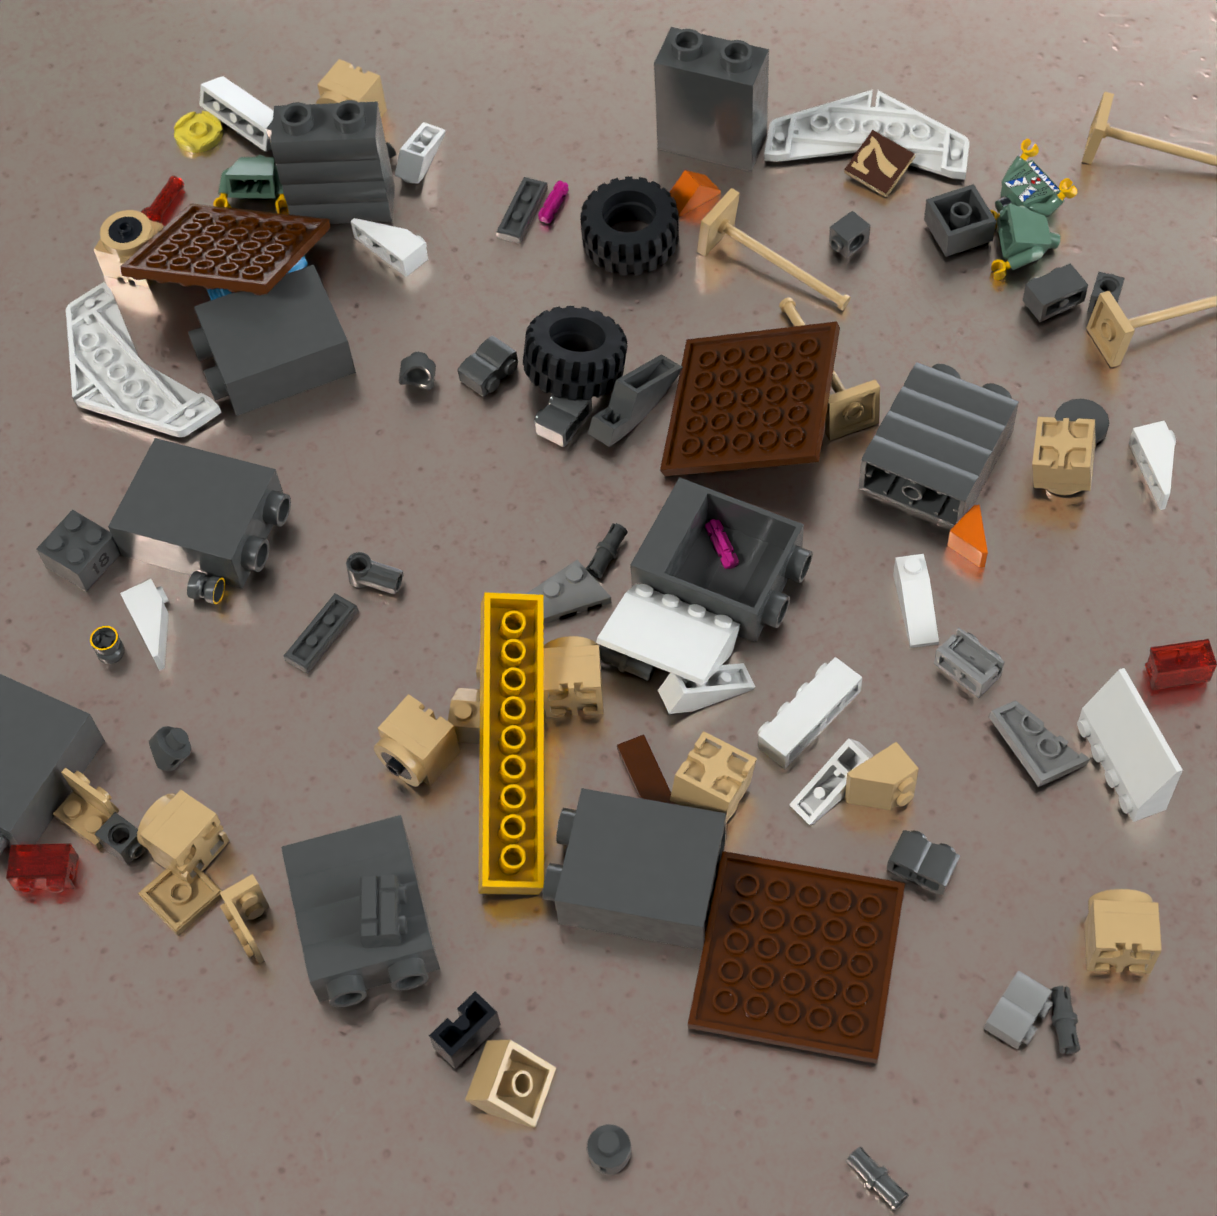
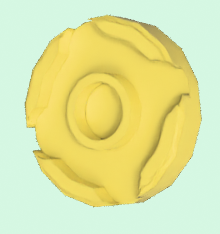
M201 111L202 113L198 114L190 112L182 116L174 126V137L177 145L191 153H201L214 148L223 136L221 121L208 111Z

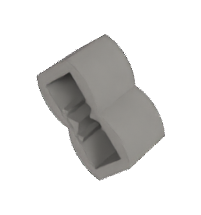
M1018 971L989 1016L984 1029L1016 1049L1019 1048L1022 1042L1028 1045L1037 1031L1033 1023L1038 1016L1044 1019L1053 1005V1002L1048 1000L1052 991Z

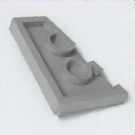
M578 560L526 593L544 596V624L559 620L560 616L575 611L578 614L587 611L588 607L600 603L602 606L612 603L611 596Z
M1016 700L992 710L989 715L990 720L1038 787L1086 766L1090 760L1083 753L1077 754L1067 746L1068 741L1062 736L1056 737L1044 727L1043 721Z

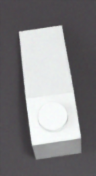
M423 122L400 148L395 176L402 178L407 183L418 184L425 176L445 136L446 130Z
M356 218L351 220L354 238L405 277L428 260L426 242L421 236L414 235L408 229Z
M1165 421L1133 428L1129 440V446L1159 510L1166 508L1170 496L1174 448L1176 445L1174 432L1168 429Z
M924 554L896 557L893 577L910 648L938 645L939 637L930 577Z
M149 579L120 594L160 671L165 668L169 613L164 603L169 600L162 586L156 588L152 579Z
M744 663L721 665L704 685L670 673L658 689V692L668 713L674 714L699 710L749 692L755 688V685Z
M848 738L789 805L812 826L845 797L847 773L874 755L860 742Z

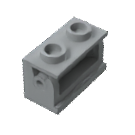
M961 628L957 629L956 635H952L942 646L936 649L934 660L936 666L978 698L1002 676L1005 663L997 652L988 650L979 643L973 634L966 633Z

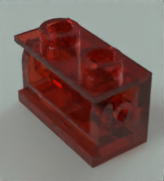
M1209 639L1151 647L1148 661L1145 663L1152 690L1209 682L1217 666Z
M71 843L11 845L6 879L13 889L20 893H32L34 890L62 892L64 889H74L75 886L71 880L75 878L78 854Z

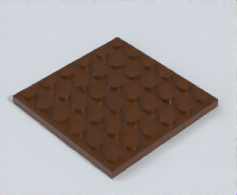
M191 203L120 266L121 275L132 277L134 280L149 279L156 280L158 283L173 282L180 283L182 286L197 285L204 286L206 289L221 288L228 289L230 292L245 291L253 292L254 295H265L330 229V221L324 218Z
M837 321L687 339L660 468L663 476L819 462L840 333Z
M722 851L688 1020V1028L877 1064L905 883Z

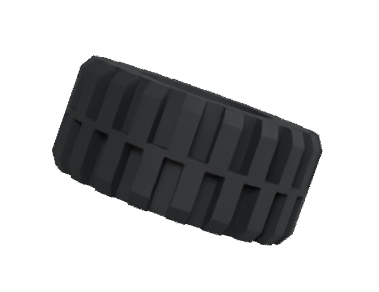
M626 176L622 180L615 178L611 179L608 184L603 183L599 185L597 191L593 190L587 196L588 200L584 201L582 212L580 213L583 247L586 249L588 257L594 260V263L599 267L605 266L606 271L611 273L617 271L620 275L627 276L628 273L640 275L642 271L648 270L650 272L655 270L658 264L660 266L668 260V257H671L675 252L679 240L677 204L675 199L671 197V193L664 187L661 189L660 184L654 181L650 183L646 178L642 177L633 179L632 176ZM630 219L640 220L649 224L646 228L636 232H620L611 228V226L620 221Z
M554 307L551 311L546 310L539 314V316H536L527 327L523 353L524 371L535 386L539 385L541 391L545 393L550 392L554 397H566L568 400L574 401L576 399H583V401L591 400L592 397L599 398L604 396L606 392H611L614 389L616 380L623 376L628 347L627 337L620 325L615 324L614 319L609 316L605 317L600 311L595 310L594 312L587 307Z

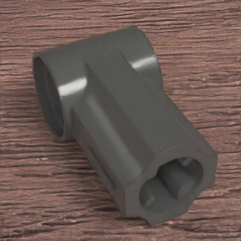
M362 552L351 554L346 561L348 579L352 586L356 588L369 586L394 595L396 592L398 593L404 576L403 570L372 561L367 554Z

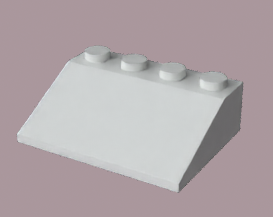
M635 584L624 594L597 637L596 643L704 685L732 655L740 624L732 621L726 615H716L708 612L700 605H690L682 602L677 596L671 594L664 595L654 591L649 585Z
M1122 668L1082 708L1077 726L1082 737H1087L1091 745L1093 758L1103 766L1108 785L1111 788L1114 787L1119 795L1121 809L1124 813H1128L1132 821L1135 822L1167 809L1183 770L1125 668Z

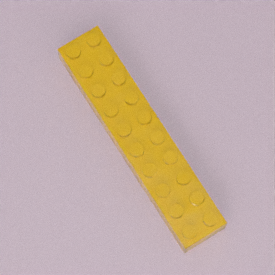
M484 592L481 601L478 894L539 895L544 885V596Z

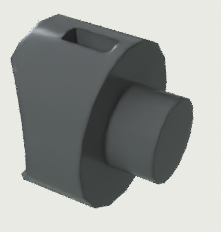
M414 352L411 356L401 361L400 385L421 386L428 390L434 387L436 364L428 358L427 354Z
M162 727L149 740V746L155 763L159 769L164 771H174L191 752L189 737L181 728Z
M606 1124L596 1128L587 1141L590 1163L596 1171L602 1174L614 1175L620 1172L627 1165L631 1157V1142L628 1134L616 1125Z

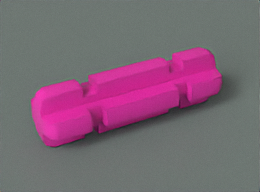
M561 180L555 183L554 190L550 192L543 204L544 207L538 213L541 222L549 224L552 221L553 214H556L564 200L563 197L569 191L568 183Z
M710 520L705 524V529L718 556L721 557L720 561L725 569H732L739 564L736 553L732 554L734 549L726 532H722L724 528L720 520Z

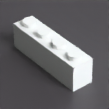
M224 76L201 84L199 106L265 152L272 150L266 129L273 120L274 111Z
M836 657L829 664H822L817 670L815 678L810 683L805 682L798 689L796 697L790 703L788 701L785 702L771 722L767 721L761 726L757 733L758 749L782 768L786 769L860 693L862 676Z

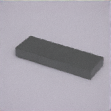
M527 177L523 178L496 231L497 238L521 244L548 189L547 182Z
M334 593L284 654L285 661L308 674L359 611L357 605Z

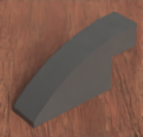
M661 354L617 379L609 407L592 417L588 434L609 447L619 441L656 406L680 374L682 366Z

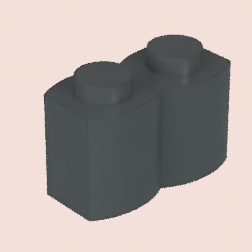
M491 336L457 369L459 379L484 397L498 388L501 379L515 372L518 366L517 352L496 337Z
M552 394L549 399V405L544 409H540L535 416L536 434L562 447L566 446L575 435L577 429L584 424L591 414L592 398L591 400L583 401V399H576L574 401L568 400L566 397L557 398Z
M903 830L888 860L886 869L901 878L916 882L923 888L943 895L957 867L960 856L954 848L947 844L940 843L938 845L931 843L919 831L912 830L910 832Z

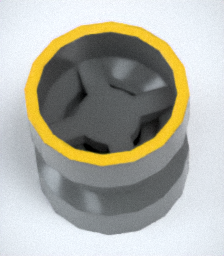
M195 571L189 579L187 595L192 599L199 600L203 598L208 603L218 604L224 593L225 580L215 575L207 577L205 573Z
M101 626L92 632L90 643L102 663L113 664L122 659L125 654V647L113 627Z

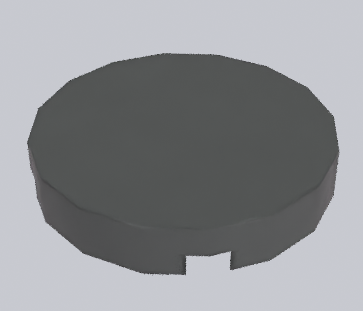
M1072 399L1063 403L1055 414L1056 421H1063V418H1069V421L1095 419V445L1106 437L1110 424L1108 414L1102 406L1094 401Z

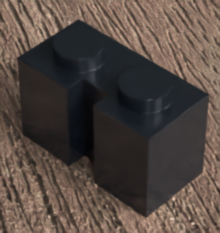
M476 991L457 1008L458 1019L454 1022L449 1018L445 1019L429 1035L433 1048L454 1069L501 1025L497 1011Z

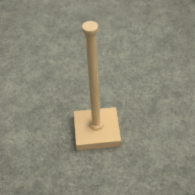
M1104 91L1090 127L1082 158L1083 163L1092 164L1102 138L1108 136L1217 167L1216 155L1111 127L1107 121L1114 94Z
M733 188L701 220L697 252L704 257L727 234L838 305L837 308L840 310H844L851 299L850 296L847 294L843 296L734 227L740 193Z
M1106 291L1099 294L1086 329L1110 367H1116L1122 363L1135 332L1134 328L1216 307L1217 296L1127 319L1111 292Z
M790 297L783 299L779 307L783 313L788 315L794 326L806 325L795 308L796 303ZM833 370L831 387L835 393L829 395L825 420V434L830 441L879 424L880 386L876 379L845 389Z

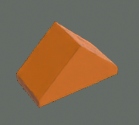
M684 170L669 193L675 199L678 216L681 217L720 195L721 190L706 175Z
M973 505L950 530L947 546L979 568L985 567L988 550L980 505Z

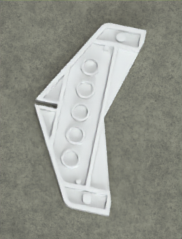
M873 90L772 120L768 129L764 161L778 162L855 153L871 131L874 130L913 152L915 158L910 165L950 178L965 180L969 140L964 135L879 90L877 91L876 105L871 107Z
M105 282L91 289L67 306L66 320L72 398L78 407L175 437L187 436L221 413L220 407L212 398L203 393L198 394L145 364L138 357L113 293Z

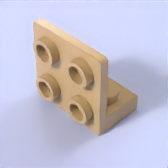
M64 768L61 773L73 793L60 805L53 815L58 821L99 850L102 846L95 833L114 812L118 813L119 809L110 801L112 797L103 788L98 786L94 789L89 785L90 781L81 772L76 771L72 773L67 768Z
M252 874L220 892L225 902L220 905V908L248 958L254 955L258 963L264 961V958L244 921L259 917L270 906Z

